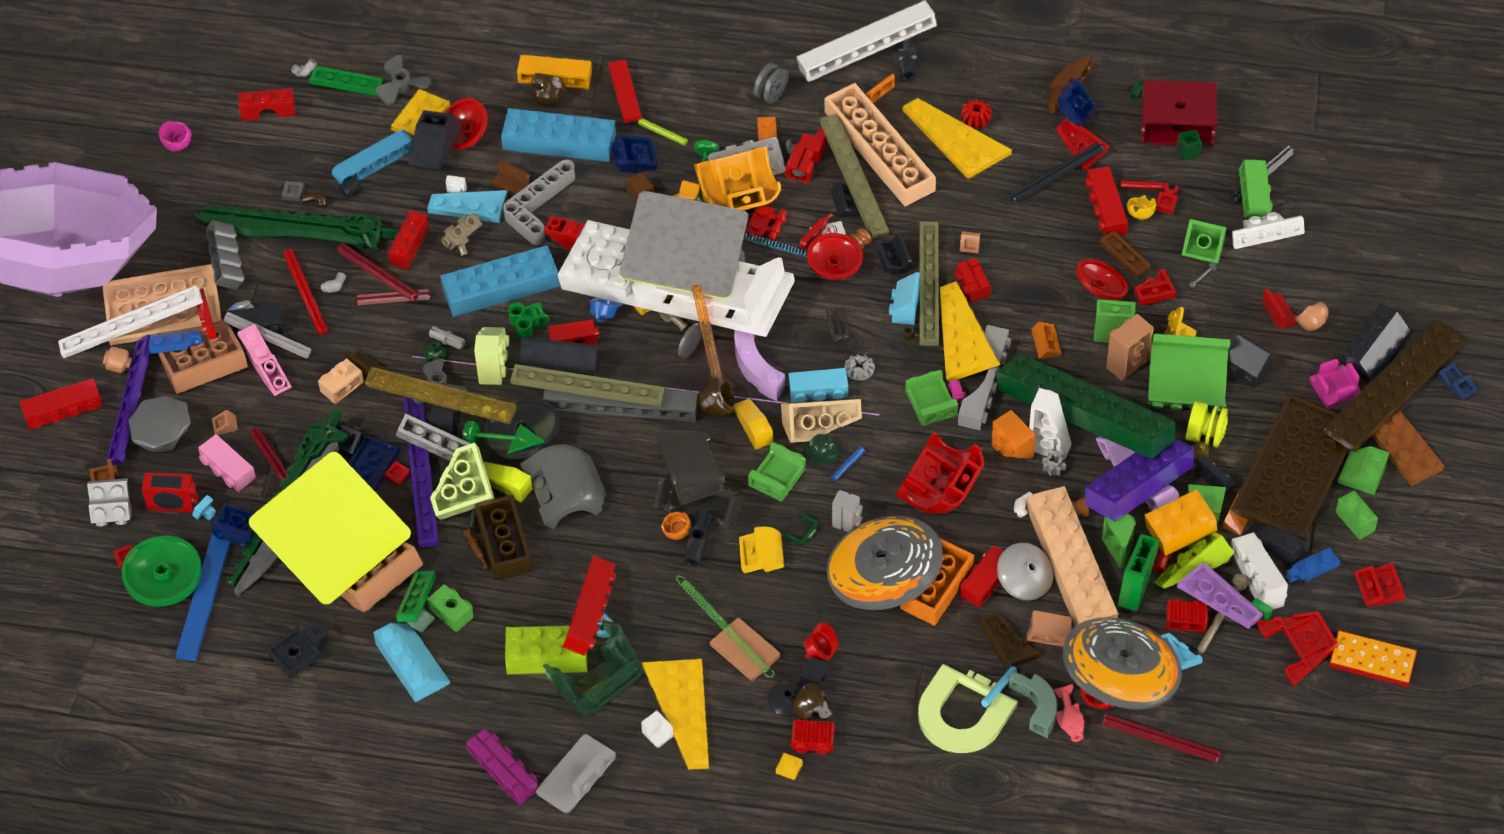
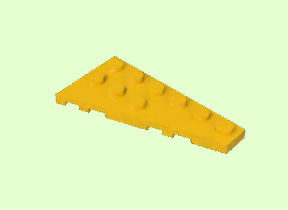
M919 98L903 106V111L967 179L1012 154L1010 148Z
M953 282L940 287L946 379L951 382L1001 365L989 345L988 339L978 320L974 316V312L969 306L960 285L957 282Z
M702 659L643 662L642 668L654 690L665 719L673 727V736L677 741L687 768H709Z

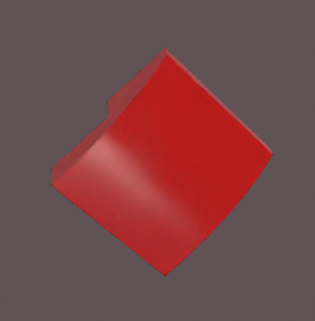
M1393 562L1377 568H1373V565L1354 571L1366 606H1378L1406 599Z

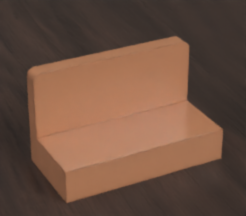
M1034 610L1032 613V624L1027 632V641L1063 647L1065 639L1071 631L1072 618Z

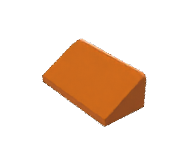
M891 74L865 94L872 103L894 88L895 75Z
M1038 322L1032 328V334L1039 359L1062 356L1054 325Z
M1230 508L1222 529L1241 536L1248 520L1236 515Z

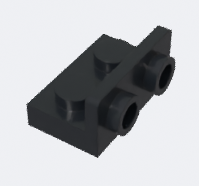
M340 420L336 429L347 433L348 438L339 444L338 447L355 455L361 439H366L367 435L362 433L363 429L354 425L351 428L346 427V422Z
M1203 454L1197 458L1195 472L1211 486L1226 487L1225 493L1236 486V482L1211 459L1206 458Z

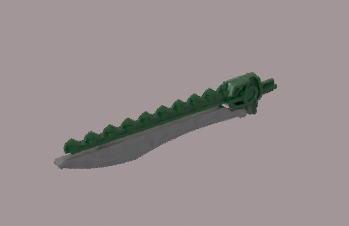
M334 409L331 411L326 423L320 422L319 424L310 425L296 451L297 453L294 455L296 463L287 468L289 476L280 481L282 489L273 494L272 499L331 452H338V445L348 438L347 433L336 429L343 413ZM257 533L250 536L252 544L243 549L244 559L235 563L237 572L228 577L227 583L233 587L236 586L234 589L236 596H241L240 594L259 579L278 557Z

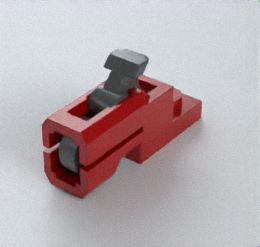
M822 126L820 130H817L815 136L803 133L800 143L792 144L790 139L786 141V152L790 154V158L785 169L786 177L789 179L797 180L799 176L798 181L810 182L814 172V162H820L828 142Z

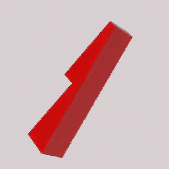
M626 59L609 62V74L624 123L641 120V113Z

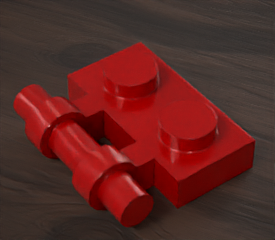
M765 205L757 206L745 230V235L746 233L747 236L750 234V237L753 236V238L757 235V239L760 237V240L765 235H768V240L770 239L771 242L772 240L774 242L781 232V226L785 224L787 211L782 209L779 214L775 215V208Z

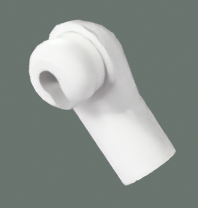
M1031 492L1026 493L1015 501L1014 512L1020 518L1028 513L1025 507L1027 505V496L1032 495Z

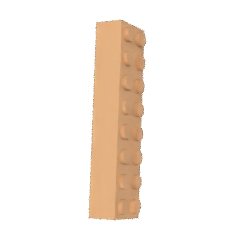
M856 83L825 98V113L828 116L838 114L851 144L904 206L935 191L936 177Z
M1065 486L1028 495L1026 509L1044 553L1052 564L1053 575L1074 626L1094 618H1118V612Z

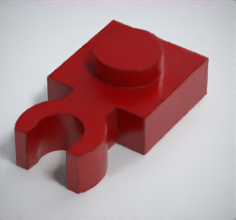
M1166 183L1164 192L1159 193L1155 210L1173 214L1178 196H1176L1178 194V186L1176 185L1175 189L1170 190L1168 189L1169 183Z

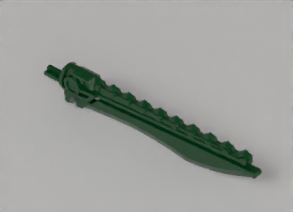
M211 204L205 205L202 208L203 212H194L195 220L208 225L212 220L232 224L236 234L252 238H312L351 244L359 248L367 245L372 250H377V246L382 238L395 239L400 229L384 228L379 216L350 214L349 216L344 215L341 218H337L333 214H327L324 217L317 212L311 213V215H306L302 211L291 214L287 210L276 213L272 209L261 212L256 207L247 211L241 206L229 209L226 205L215 208Z

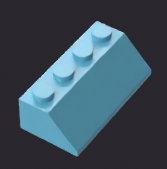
M390 623L374 632L377 647L415 702L450 684L445 673L409 624Z

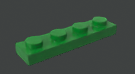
M315 66L310 77V84L378 96L376 88L384 84L383 78Z
M435 571L415 572L396 614L398 622L410 623L418 620L436 579Z

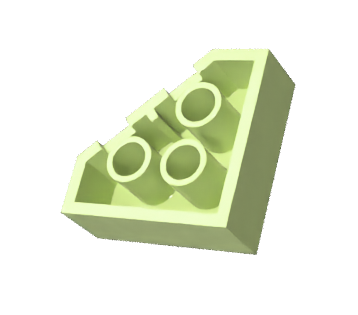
M482 327V330L476 335L475 358L479 384L502 385V378L506 377V366L504 365L508 360L506 346L509 347V335H506L505 328Z
M475 443L455 450L450 464L446 467L439 485L431 496L436 517L440 520L475 509L476 503L495 499L479 447Z

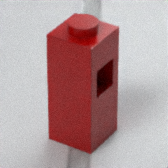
M593 319L548 327L549 339L553 341L597 345L596 338L600 337L598 326L594 327Z

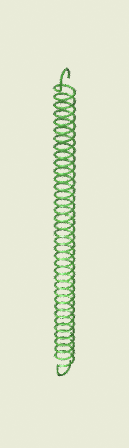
M685 580L686 582L684 583L685 586L683 588L684 590H686L687 593H689L687 590L690 588L689 586H686L688 583L687 580ZM704 599L705 601L703 603L701 602V604H699L700 607H702L701 605L706 602V599ZM706 607L705 609L703 608V610H705V612H707V614H708V612H710L709 610L706 611V609H708L707 607ZM712 611L710 614H708L710 615V617H712V619L714 616H716L712 613ZM720 622L718 624L719 627H721L722 630H724V632H726L727 634V632L730 631L724 625L725 623L727 624V622H724L722 626H720V624H722ZM740 640L737 645L746 654V652L749 651L751 647H748L749 649L747 650V647L743 645L744 643L746 644V642H743L741 644L740 642L742 640ZM758 662L756 664L757 667H759V669L762 670V672H764L765 674V672L768 671L767 669H770V667H767L766 670L763 671L766 665L763 666L762 664H765V662H762L760 666H758V664H760Z

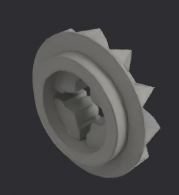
M857 354L854 357L850 355V358L845 361L844 368H846V375L851 379L865 380L874 373L875 364L872 358H868L866 354L864 356ZM856 364H863V369L860 367L856 368Z

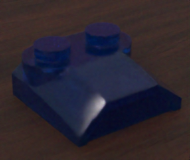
M1078 78L1062 88V93L1059 96V108L1069 122L1081 126L1097 106Z
M224 503L212 523V533L219 540H226L239 546L247 545L250 543L254 532L249 525V519L255 513Z

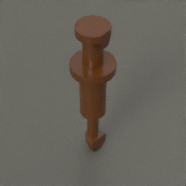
M471 528L466 529L463 535L467 536L469 540L467 546L472 547L477 558L481 559L484 564L482 566L483 569H488L489 564L485 561L484 553L478 544L479 538L473 537Z

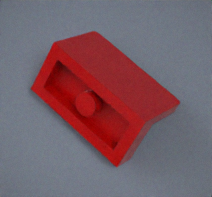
M1265 289L1262 303L1278 329L1282 330L1296 325L1295 316L1281 293L1272 295L1269 289Z

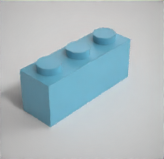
M846 368L789 373L791 403L848 398Z

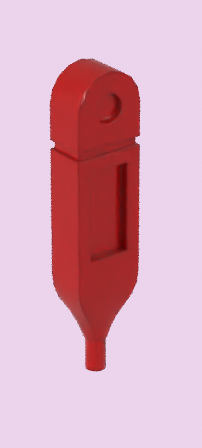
M829 213L825 218H820L801 239L799 247L804 250L808 249L810 243L826 229L832 213Z

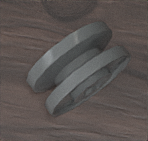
M775 63L767 64L755 82L754 95L758 98H764L768 103L775 102L787 84L788 71L784 68H779Z

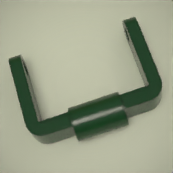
M804 513L800 515V518L813 525L803 536L804 538L799 540L788 533L784 535L787 540L800 547L805 546L818 529V521Z

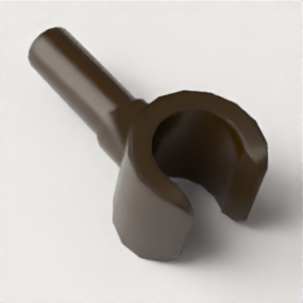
M906 326L904 328L906 340L920 338V333L914 332L913 327Z

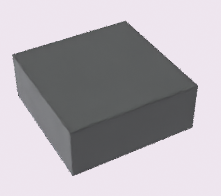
M286 181L282 199L301 202L304 183Z

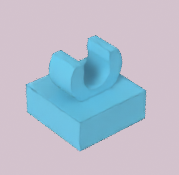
M207 495L194 508L192 515L197 520L203 515L210 521L216 513V510L211 507L213 499Z

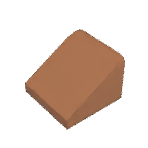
M228 410L212 418L214 432L217 435L238 430L236 416Z

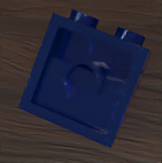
M618 135L615 142L612 143V153H616L615 166L619 167L620 172L637 173L639 169L657 170L659 165L652 138Z

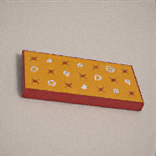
M1338 630L1336 637L1338 647L1332 652L1329 667L1406 687L1409 686L1417 650Z

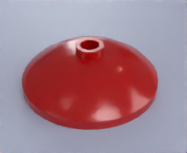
M460 99L450 105L445 113L454 114L462 127L451 147L452 149L462 150L469 148L484 134L488 115L483 104L476 99Z
M823 234L815 238L807 250L809 267L817 275L826 279L840 280L848 278L855 274L862 264L863 254L860 245L853 238L845 234Z
M1084 259L1077 265L1076 273L1078 279L1091 294L1107 300H1118L1123 298L1128 292V285L1123 276L1108 264L1094 259Z

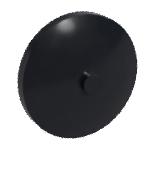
M523 398L509 402L497 409L487 420L484 433L515 436L521 424L544 440V443L508 454V449L513 440L485 438L488 448L499 457L505 459H524L532 457L539 450L550 446L557 438L561 424L556 409L550 403L537 398Z

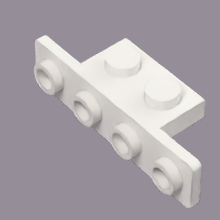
M1275 212L1268 213L1267 216L1250 217L1249 220L1243 221V229L1232 231L1233 247L1238 249L1304 234V218L1297 216L1284 219L1279 213Z

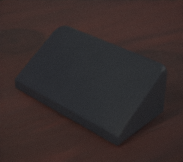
M837 182L831 189L838 218L860 215L848 185Z

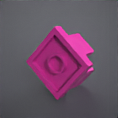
M1334 359L1321 364L1319 373L1310 376V383L1327 409L1352 401L1361 392L1358 387L1359 375L1351 363L1347 364L1346 367L1344 364L1338 366L1339 361Z

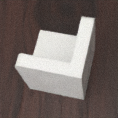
M658 711L641 722L642 733L657 748L673 737L672 725Z

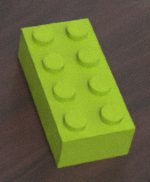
M569 626L506 627L505 664L507 674L587 672V652L583 656L562 648Z

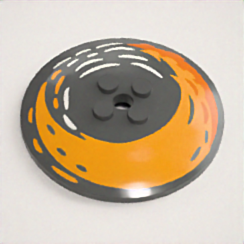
M885 516L872 519L849 531L835 545L827 563L828 582L835 595L850 606L865 610L893 608L916 598L933 583L942 566L943 548L936 532L929 525L918 519L907 516ZM886 554L885 557L878 558L880 555Z
M1112 617L1086 620L1069 632L1063 645L1064 665L1072 679L1091 696L1117 707L1147 709L1159 706L1174 696L1181 682V664L1172 647L1154 631L1129 620Z

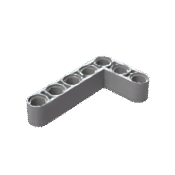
M562 160L504 203L505 221L530 243L540 245L546 239L544 224L532 212L575 180L574 163L570 160Z

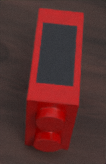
M145 473L142 492L149 511L193 513L195 505L199 503V494L196 493V483H193L191 475Z

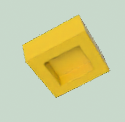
M784 753L776 768V774L795 780L803 760Z

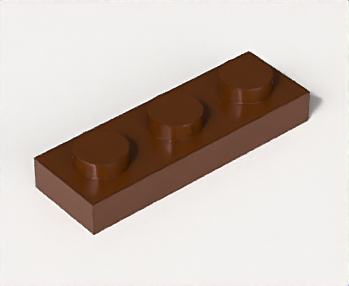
M1115 231L1100 239V245L1136 279L1151 269V264Z

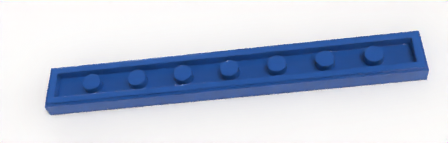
M215 523L203 562L201 579L193 595L176 652V659L195 662L197 660L234 535V525Z

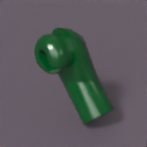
M1144 80L1137 81L1134 84L1130 94L1131 99L1137 100L1143 90Z

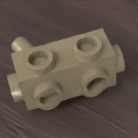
M475 213L468 217L466 214L457 221L459 224L456 227L451 225L444 231L446 235L441 238L443 245L450 250L458 247L461 257L468 255L465 244L469 242L467 237L482 225L480 218Z

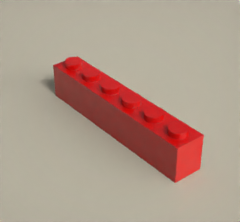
M593 556L587 568L562 648L585 656L588 649L592 650L596 640L593 636L596 637L600 628L597 622L600 623L604 615L601 609L604 610L608 602L605 596L608 597L612 589L609 583L612 584L616 573L613 572L614 563Z

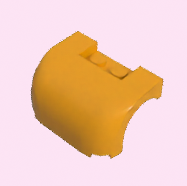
M767 146L694 164L702 196L705 202L709 204L746 210L773 202L781 191L780 182L775 180L771 171Z

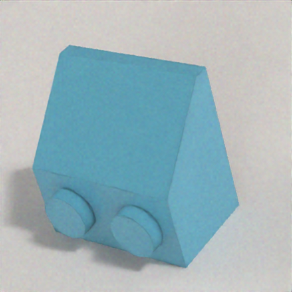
M916 272L897 281L896 289H892L891 300H894V304L890 303L889 307L892 323L915 324L919 300L920 273Z

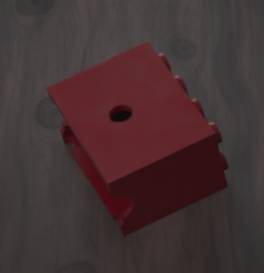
M1171 80L1143 81L1141 144L1149 141L1152 145L1177 146L1179 133L1196 130L1202 146L1209 144L1210 147H1214L1215 130L1217 127L1216 83ZM1181 125L1182 129L1175 130L1172 128V126Z

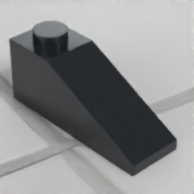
M280 305L224 311V316L227 312H230L277 334H284L283 315Z
M1254 522L1244 533V535L1255 533L1267 552L1291 568L1303 555L1306 542L1290 531L1269 525H1259Z

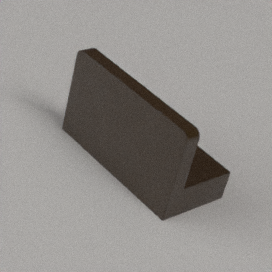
M360 349L355 354L348 350L345 352V358L362 371L363 378L372 385H375L387 374L385 368Z

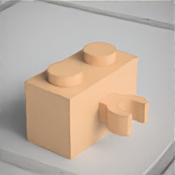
M347 358L318 380L320 392L334 404H337L364 382L362 371Z

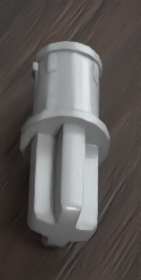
M433 326L432 329L435 331L430 330L429 337L441 341L444 345L448 344L458 349L465 346V340L453 335L451 331H444Z

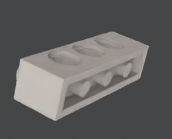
M405 414L396 433L397 437L449 461L452 460L457 448L471 444L408 414Z

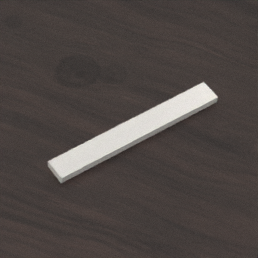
M197 285L61 339L58 341L61 355L63 358H67L203 303L200 289Z

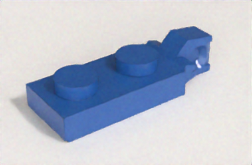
M200 331L158 334L150 336L149 351L153 354L186 350L188 346L202 344L203 338Z
M1329 547L1294 564L1287 571L1286 578L1290 583L1298 579L1309 581L1339 567L1340 561Z

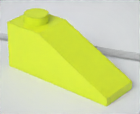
M484 462L491 487L508 496L513 495L515 500L522 503L532 490L531 476L514 467Z

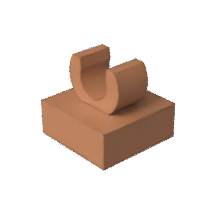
M962 232L960 251L978 253L980 233Z

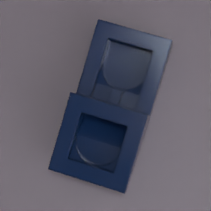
M1455 363L1440 370L1437 374L1443 383L1461 400L1478 392L1477 387L1469 376L1464 377Z

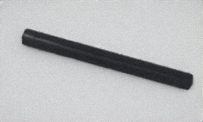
M1100 142L1093 144L1010 194V199L1013 203L1021 201L1103 152V146Z

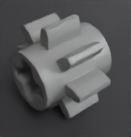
M1049 452L1048 458L1043 457V471H1047L1049 476H1060L1061 470H1066L1065 457H1062L1059 452Z

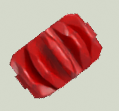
M976 98L974 102L969 100L968 104H964L961 117L964 124H968L969 127L974 126L978 129L981 126L984 128L990 122L992 111L989 104H985L984 100L979 102Z

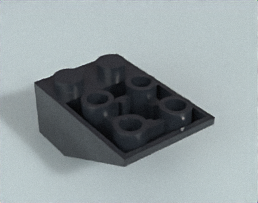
M427 110L422 112L415 127L409 166L440 170L462 129L454 114Z

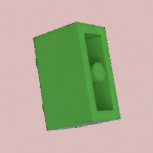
M1355 491L1338 499L1336 513L1359 540L1375 531L1378 518Z

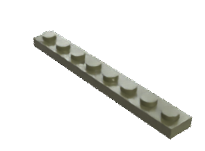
M838 114L821 117L820 124L871 239L888 236L889 229Z
M920 222V345L938 346V222Z
M517 364L514 366L511 377V384L657 407H661L665 388L660 386Z

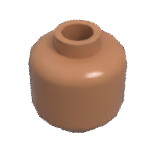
M111 347L110 350L106 349L103 364H105L107 370L123 373L125 368H130L132 358L129 357L127 350Z

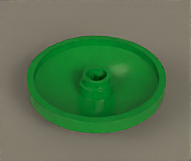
M157 536L144 540L128 553L122 566L123 583L130 596L142 604L156 607L172 605L188 597L199 584L202 575V565L196 549L187 541L174 536Z

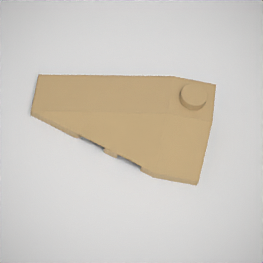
M861 399L781 404L782 424L790 443L811 441L816 437L862 418Z

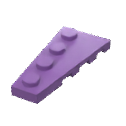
M1204 562L1177 585L1181 590L1248 629L1261 619L1263 615Z

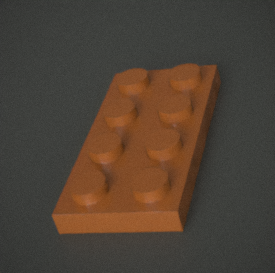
M1401 411L1394 413L1372 435L1382 450L1389 452V459L1411 486L1444 470L1443 463Z

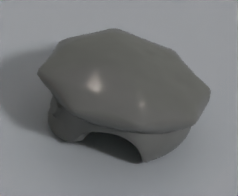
M166 395L142 401L129 419L132 441L143 449L154 453L173 451L178 440L188 431V427L191 424L188 404Z

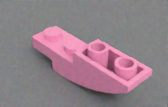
M255 324L239 331L237 335L246 349V354L272 394L277 396L292 388Z

